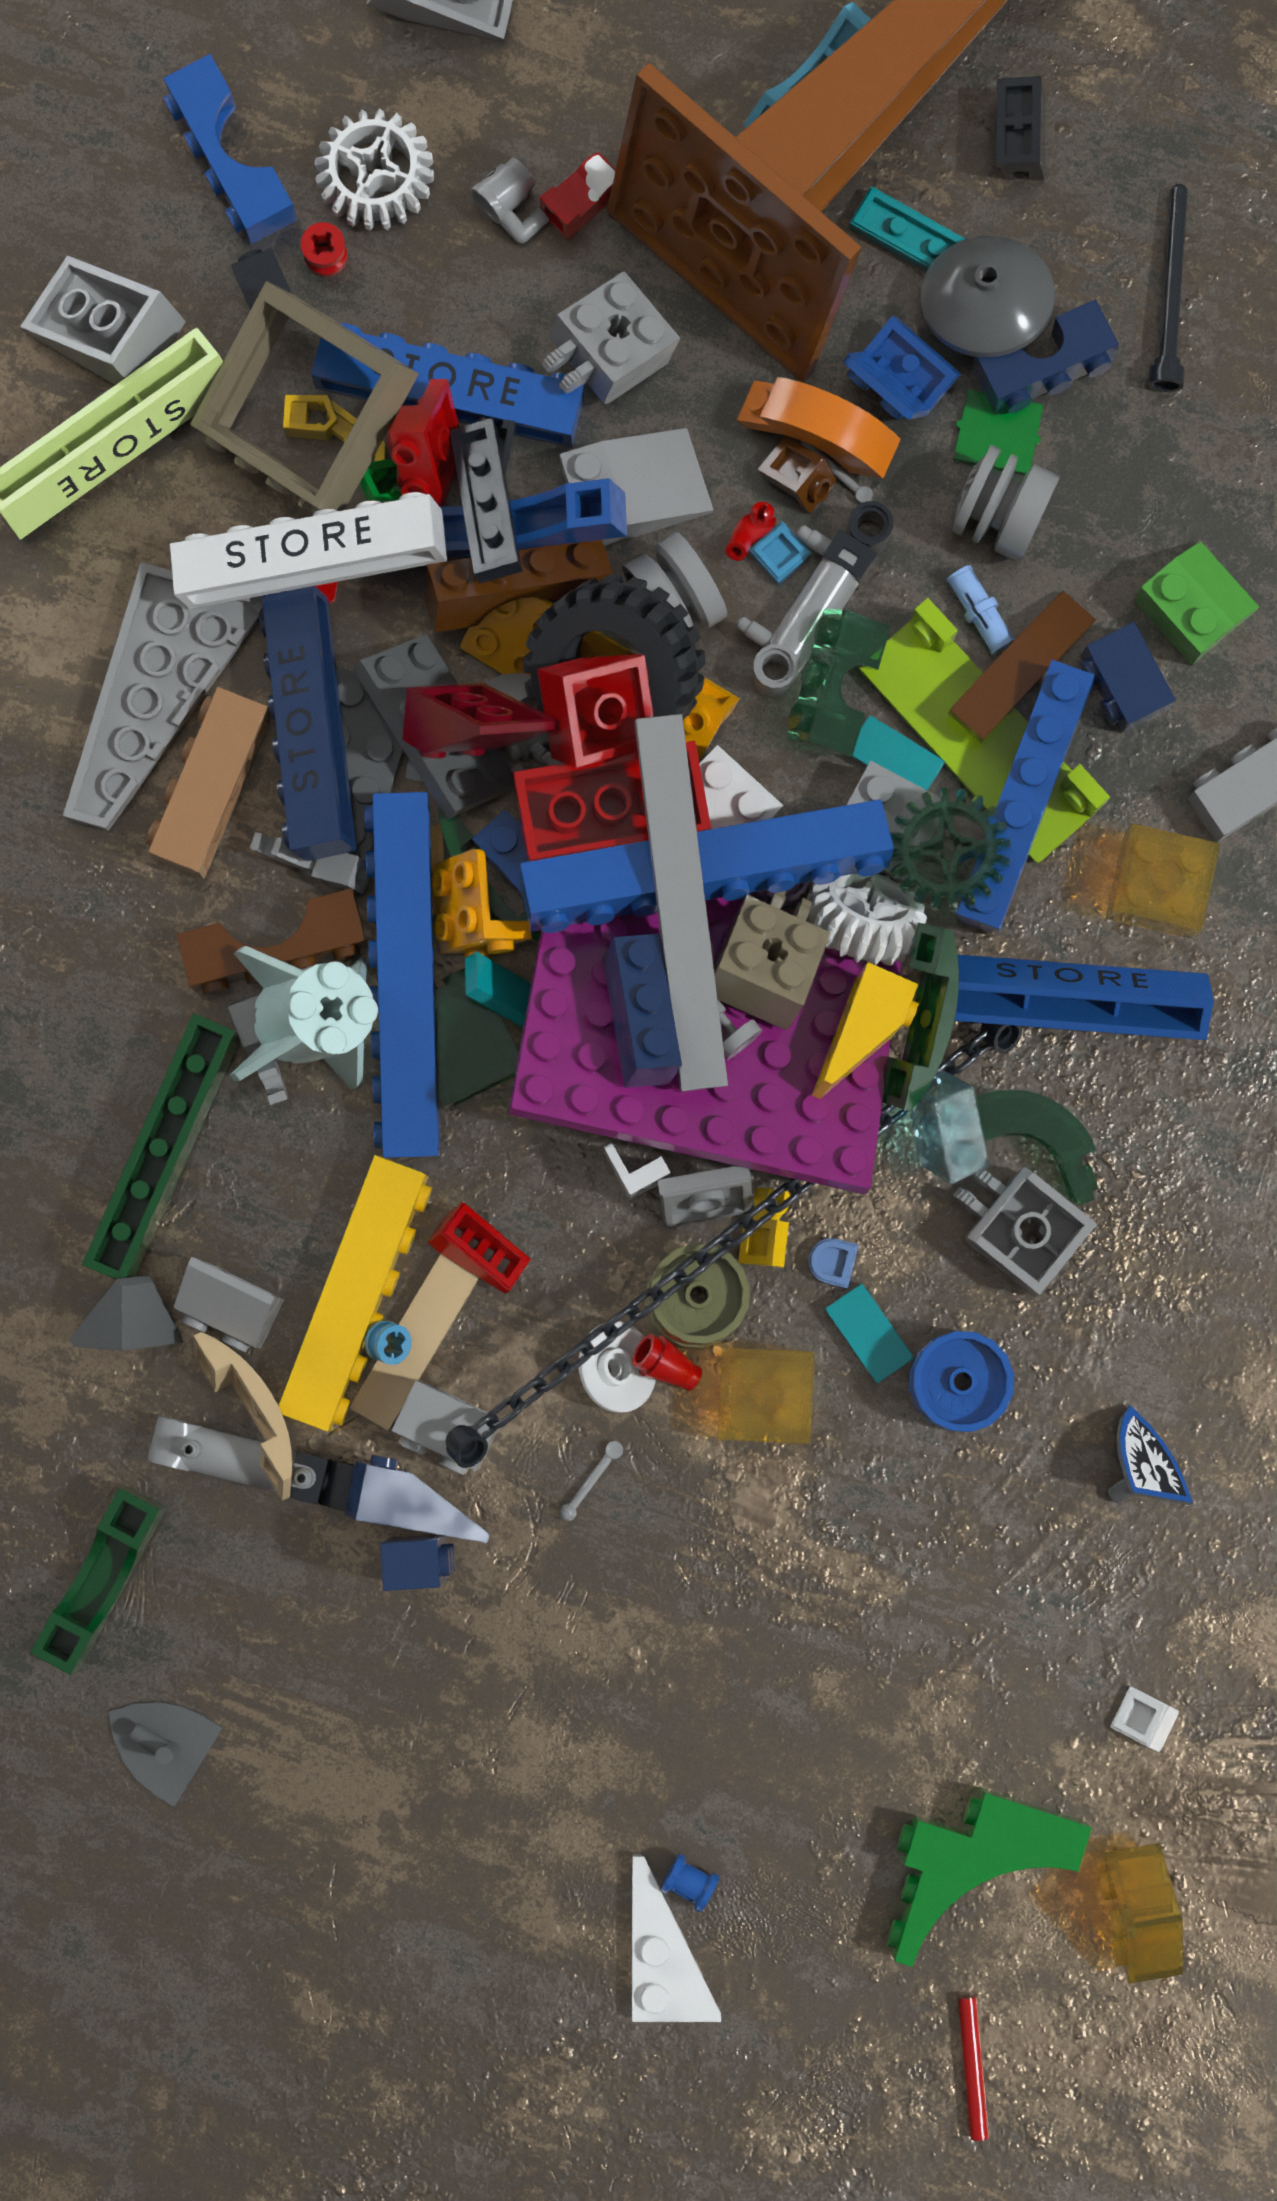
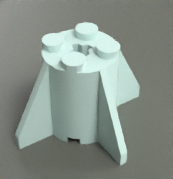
M243 946L239 948L234 955L264 989L257 997L254 1009L257 1008L254 1030L261 1046L229 1075L233 1081H241L274 1059L293 1063H307L325 1059L350 1090L357 1089L363 1083L364 1039L371 1031L372 1024L378 1015V1005L366 984V960L359 956L347 966L335 961L299 969L250 947Z

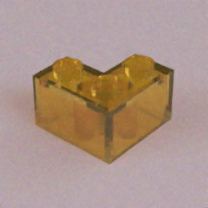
M1160 1843L1105 1852L1106 1871L1099 1872V1883L1104 1901L1112 1900L1114 1910L1109 1911V1917L1114 1938L1110 1939L1115 1966H1124L1128 1984L1183 1975V1919Z

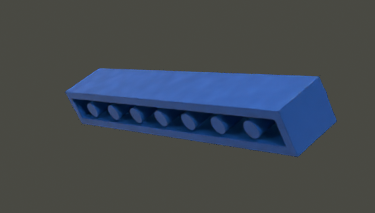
M427 792L373 794V805H365L366 832H374V850H366L367 878L375 877V895L367 897L368 922L376 923L377 941H369L370 968H378V986H370V991L378 1005L379 1031L371 1032L372 1058H380L381 1076H373L372 1090L373 1103H381L382 1121L374 1122L375 1149H383V1158L440 1156L433 900L431 889L430 797Z
M881 799L697 832L705 901L722 897L724 900L734 901L746 897L750 892L767 889L770 892L778 893L791 889L795 884L811 881L818 885L834 882L840 876L856 873L863 877L872 876L882 872L884 868H889L894 851ZM649 840L520 863V887L530 932L542 930L544 933H557L573 924L587 922L590 925H601L612 921L617 916L633 914L636 917H645L658 912Z

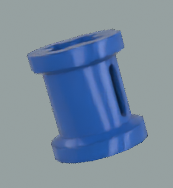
M679 1853L667 1872L660 1891L665 1894L669 1891L694 1904V1910L701 1913L710 1900L720 1876L716 1873L711 1875L704 1873L687 1863L686 1856Z

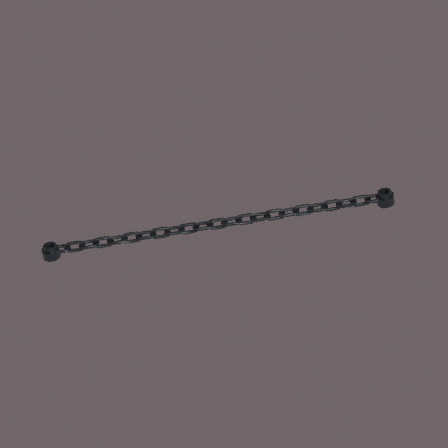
M982 1023L981 1033L974 1037L969 1044L960 1047L940 1064L936 1075L943 1070L947 1074L936 1083L932 1080L929 1088L915 1107L951 1080L955 1074H959L991 1048L999 1053H1006L1012 1050L1021 1039L1022 1026ZM984 1040L986 1044L979 1048L976 1044ZM967 1052L969 1058L957 1066L954 1060ZM886 1105L881 1110L879 1123L881 1126L879 1127L878 1136L906 1115L909 1110L901 1109L891 1117L887 1113L895 1107ZM792 1178L790 1182L781 1185L744 1217L737 1219L724 1229L720 1235L702 1247L699 1252L689 1256L652 1288L645 1290L605 1324L600 1325L588 1334L580 1343L562 1355L559 1360L552 1362L512 1396L507 1397L496 1405L487 1415L483 1416L472 1426L458 1425L451 1429L445 1440L449 1456L462 1468H469L478 1464L488 1450L486 1439L497 1429L508 1424L545 1392L553 1389L566 1379L570 1373L588 1361L591 1356L601 1352L638 1320L654 1311L663 1301L681 1289L684 1284L694 1280L710 1265L725 1255L730 1248L736 1247L747 1239L755 1230L769 1221L776 1213L787 1208L816 1183L806 1182L801 1186L798 1183L800 1180ZM788 1190L791 1196L778 1205L775 1199ZM765 1208L768 1213L755 1221L752 1217ZM743 1225L746 1231L732 1240L729 1234ZM717 1244H720L722 1248L710 1257L707 1252ZM697 1260L700 1266L689 1275H686L684 1269ZM674 1279L676 1284L666 1292H663L661 1288ZM651 1296L654 1302L640 1312V1308L637 1305ZM627 1315L630 1319L617 1329L614 1324ZM604 1332L607 1338L594 1347L591 1341ZM579 1351L584 1354L572 1364L567 1361ZM557 1368L560 1374L547 1384L544 1377ZM533 1387L536 1392L523 1401L520 1397ZM510 1404L513 1411L499 1420L496 1414ZM486 1424L489 1428L480 1434L477 1430Z

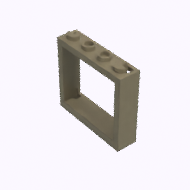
M266 281L190 425L207 435L205 439L206 445L223 454H226L227 450L236 454L233 462L241 468L255 475L258 474L259 470L268 475L265 481L268 486L289 496L291 491L298 495L300 499L297 504L312 513L322 509L343 511L346 509L382 443L389 425L394 421L419 373L297 296ZM289 317L381 374L321 487L230 429Z

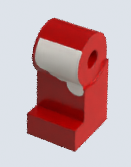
M595 153L587 158L556 188L552 186L540 196V209L547 215L549 222L567 241L605 207V204L609 202L616 169L601 153Z

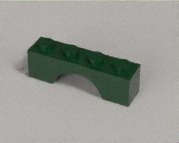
M128 1486L120 1487L117 1490L97 1527L94 1542L80 1571L65 1596L52 1611L30 1654L69 1675L81 1670L167 1507Z

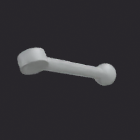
M804 441L800 442L801 445L825 459L833 475L855 493V500L858 504L872 501L873 492L869 487H860L819 449Z
M612 1441L606 1445L605 1456L569 1504L566 1503L560 1507L559 1516L563 1521L569 1522L576 1517V1508L611 1461L622 1456L623 1447L619 1442Z

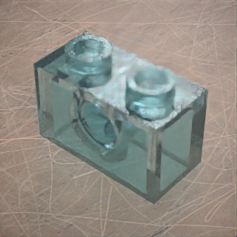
M946 1071L937 1073L921 1100L912 1109L911 1115L923 1168L953 1184L988 1168L989 1162L973 1086Z

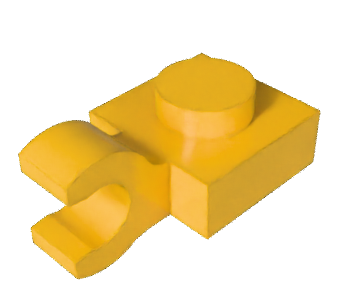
M756 1187L753 1197L754 1207L774 1192V1189ZM785 1191L775 1199L778 1205L790 1197L789 1192ZM788 1207L776 1213L769 1221L740 1243L738 1263L751 1266L784 1268L789 1222L779 1221V1219L786 1213ZM764 1208L753 1219L755 1221L759 1220L768 1211Z

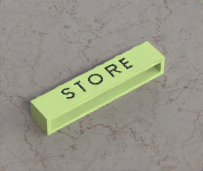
M197 327L0 467V513L20 540L196 414L223 363L220 355Z

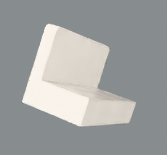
M612 1142L603 1147L607 1160L630 1200L658 1185L657 1180L670 1178L671 1172L662 1156L629 1174Z

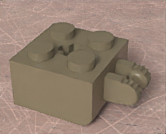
M786 891L773 893L768 904L747 895L731 921L713 966L717 999L787 1031L804 1006L831 932L806 921L812 906V902L802 898L796 905L793 915L780 910L786 899Z

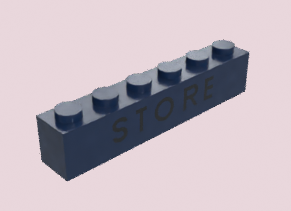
M316 586L263 595V611L259 613V623L262 633L267 639L268 653L264 654L263 661L265 671L272 684L273 695L268 697L270 714L276 722L277 737L273 739V751L276 760L281 766L282 780L278 781L277 789L280 801L285 806L287 822L282 825L285 845L290 851L306 862L357 851L328 597Z

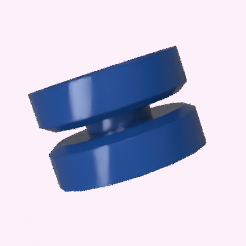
M954 1331L931 1339L917 1352L909 1369L908 1390L915 1408L929 1423L946 1431L974 1432L992 1425L1006 1411L1014 1392V1372L1007 1354L994 1340L977 1332ZM959 1373H965L964 1378L970 1379L969 1388L958 1390L954 1385L955 1376Z

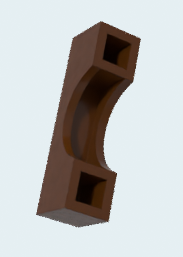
M595 540L519 550L523 572L481 584L478 583L474 575L471 558L427 564L424 598L434 633L478 626L491 611L514 600L541 597L556 602L583 582L594 578L601 581L606 576L613 575L603 541Z
M352 888L309 899L304 919L298 930L290 938L274 946L253 947L243 944L234 939L221 923L176 934L189 986L195 992L202 990L203 996L228 991L230 989L228 983L246 979L247 984L258 983L234 955L243 946L250 947L299 969L316 965V960L333 956L336 962L353 959L361 955L359 949L369 947L356 895Z

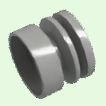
M991 444L987 453L973 466L956 503L955 522L951 532L962 536L970 518L979 522L972 538L973 542L978 544L988 529L992 527L998 530L994 551L1021 563L1060 479V475L1033 464L1022 481L1014 478L1018 456L1011 454L1003 472L994 468L1001 448Z

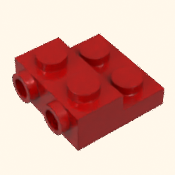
M430 379L424 395L418 399L417 405L401 406L394 423L390 424L387 430L388 448L391 451L392 460L398 465L397 482L401 488V495L412 492H419L425 495L430 494L439 507H443L457 475L450 430L459 428V423L448 379Z

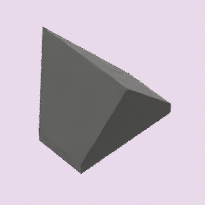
M149 1276L117 1279L69 1339L73 1347L116 1351L184 1343Z

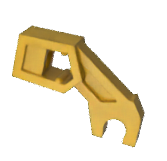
M285 395L283 429L286 437L328 441L334 435L345 442L357 418L330 400L328 395ZM310 411H320L322 413L327 411L328 422L325 425L321 423L309 424ZM384 441L380 444L374 461L386 460V445Z

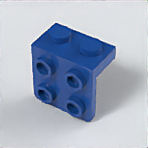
M896 316L890 317L864 351L848 353L843 359V363L850 368L847 372L848 377L862 389L868 390L871 387L883 398L880 402L881 406L898 420H901L903 416L909 420L927 416L961 375L960 372Z

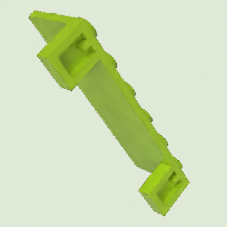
M927 598L914 609L912 618L906 625L860 664L859 671L939 758L945 761L944 764L993 817L1028 721L1014 708L981 743L948 714L952 706L977 681L983 672L954 642L958 632L955 626ZM1065 762L1062 765L1029 853V858L1036 864L1043 861L1097 813L1110 798L1081 764L1073 770Z

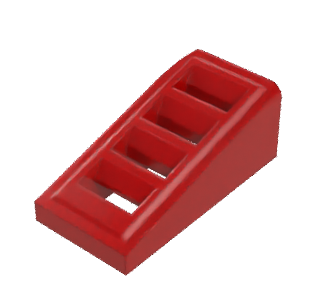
M461 1202L446 1214L427 1241L439 1253L504 1294L511 1290L531 1258L464 1202ZM456 1228L463 1231L459 1237L453 1233ZM472 1238L479 1241L474 1249L468 1245ZM490 1248L494 1253L486 1261L482 1256ZM504 1257L510 1263L501 1273L496 1268Z

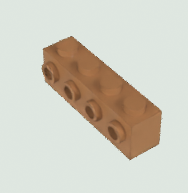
M217 687L213 698L210 696L205 698L198 716V721L202 722L197 737L196 739L190 737L182 752L181 762L185 763L179 780L173 778L167 787L164 796V803L168 805L161 821L156 819L153 822L147 836L146 844L150 846L148 853L155 860L205 879L272 716L268 706Z

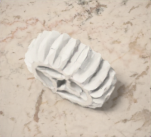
M380 108L375 114V119H368L367 113L362 109L359 112V122L353 123L349 117L344 116L342 119L344 130L341 131L335 127H330L329 136L332 142L321 141L319 149L323 156L315 159L316 170L321 172L315 177L318 188L324 189L321 193L324 203L333 204V214L337 218L347 213L348 224L352 227L362 218L364 219L365 229L371 231L374 227V221L381 220L382 227L388 231L391 225L390 218L395 216L400 223L405 224L407 221L405 210L408 209L411 212L418 213L421 207L417 198L428 199L430 190L426 184L434 181V172L428 168L434 163L432 153L425 151L428 147L426 138L424 136L415 137L417 130L412 122L402 127V119L398 113L393 115L389 121H385L384 111ZM373 143V145H371L368 148H358L364 144ZM393 147L399 149L409 160L410 170L408 174L401 172L399 166L391 162L393 159L391 152ZM381 164L382 170L376 169ZM341 166L348 168L350 174L358 178L356 181L358 188L356 194L349 191L340 181ZM367 170L373 171V173L368 176ZM381 192H393L387 196L375 198Z
M856 873L840 876L837 880L828 884L818 885L813 883L806 899L812 902L806 921L831 932L826 948H835L840 951V956H851L857 963L860 960H866L876 965L881 961L885 965L891 966L894 961L904 962L907 956L911 955L918 922L925 924L927 916L923 913L925 906L917 901V894L906 891L903 883L892 881L888 875L875 874L863 877Z

